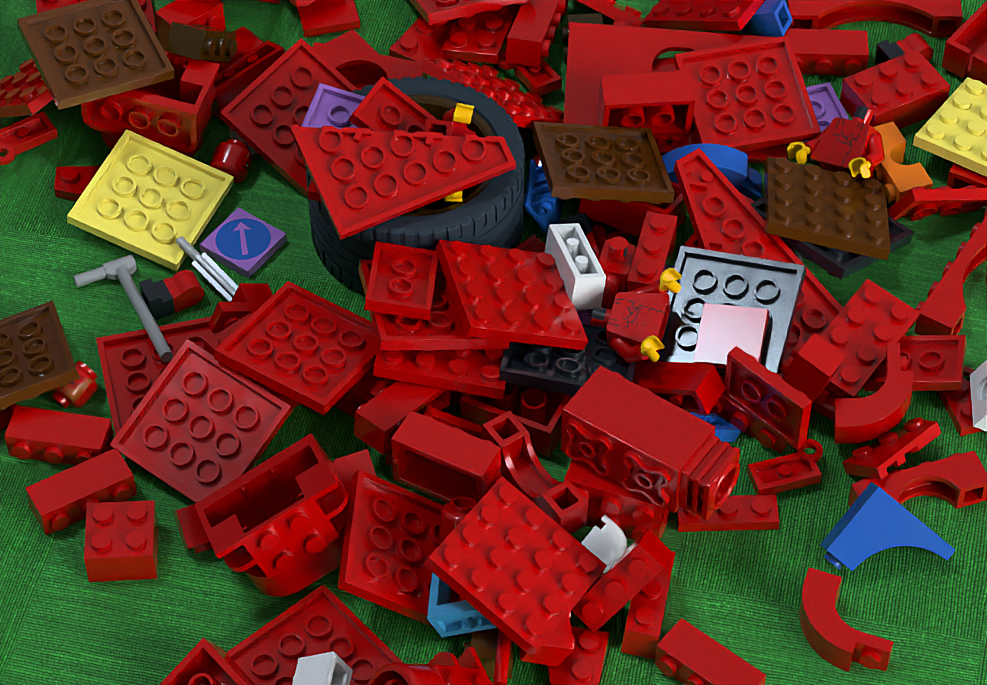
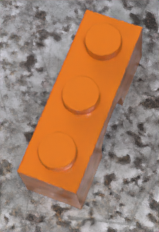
M889 122L873 127L882 135L885 154L884 161L875 167L873 179L885 183L883 186L886 191V202L891 203L893 206L913 187L924 186L926 189H932L933 182L920 162L912 165L899 164L903 163L906 140L895 123Z

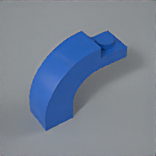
M765 0L742 31L747 35L784 36L793 20L786 1Z
M692 144L674 149L662 156L670 181L679 184L674 171L675 162L700 148L740 193L755 202L761 198L762 175L756 170L747 166L748 155L735 148L719 144Z

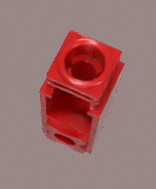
M601 365L562 409V452L569 458L578 460L593 468L598 474L608 476L617 481L627 490L637 492L648 498L656 506L666 508L673 513H676L681 507L684 510H690L695 516L699 515L701 519L707 521L713 512L719 509L728 499L740 473V449L737 447L733 448L726 441H720V438L715 436V426Z

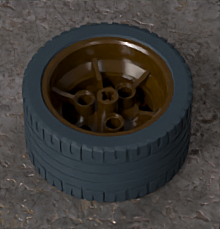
M402 77V79L398 80L397 78L388 79L390 83L438 120H443L444 113L455 108L456 103L474 106L471 122L467 124V128L476 132V135L482 138L487 136L504 137L517 165L514 170L464 189L462 191V202H449L442 198L341 240L323 202L308 199L311 236L315 251L320 257L322 264L326 266V269L339 282H344L345 286L351 290L355 289V292L361 295L365 294L358 271L359 261L373 259L376 241L436 251L435 248L439 240L461 241L463 243L490 245L513 249L521 243L524 230V145L519 129L508 113L506 114V110L500 105L498 106L497 102L492 98L488 99L487 95L482 92H476V89L470 86L465 87L464 84L452 83L451 80L446 79L438 80V78L429 77V79L424 77ZM369 84L362 87L361 90L357 89L351 93L366 97L375 85L371 86ZM305 165L308 190L312 178Z

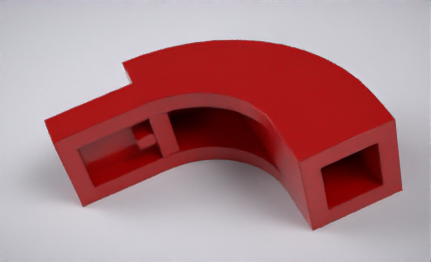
M887 343L885 360L886 381L877 392L863 398H835L834 443H860L873 440L889 432L905 416L911 403L914 371H907V356L900 355V343Z
M809 567L802 588L799 619L803 634L810 646L824 660L844 671L849 672L852 661L866 668L879 669L886 672L894 641L856 630L847 625L840 618L835 607L839 598L842 577Z

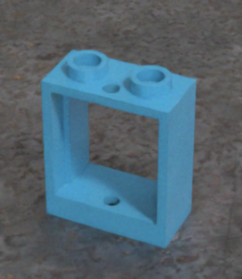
M432 572L427 619L441 637L497 628L466 600L450 603L451 587Z

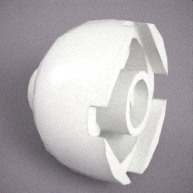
M606 515L601 518V521L605 524L603 528L600 529L595 525L581 542L582 545L607 565L603 571L604 574L620 559L627 549V539L623 531Z

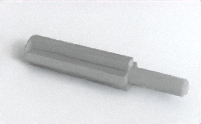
M183 236L178 237L176 244L193 260L191 265L228 302H231L238 285L205 252L200 254Z

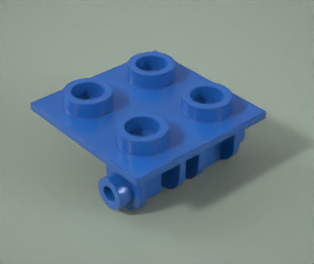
M533 159L530 162L529 174L527 175L524 208L537 221L541 231L548 234L550 224H559L563 199L551 197L542 166L539 167Z

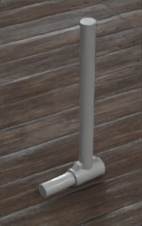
M132 254L103 263L101 267L73 276L76 287L105 278L107 280L119 279L163 362L172 360L173 353L131 277V274L137 271Z

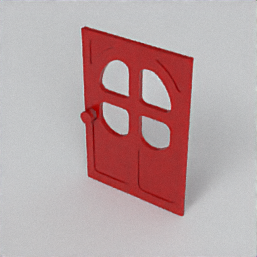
M569 22L563 123L599 125L597 103L601 75L612 73L633 74L644 71L653 73L652 65L661 54L668 51L691 52L776 37ZM695 129L690 132V135L654 137L661 157L674 149L699 144ZM787 144L743 151V153L748 155V162L765 164L767 157L787 159Z

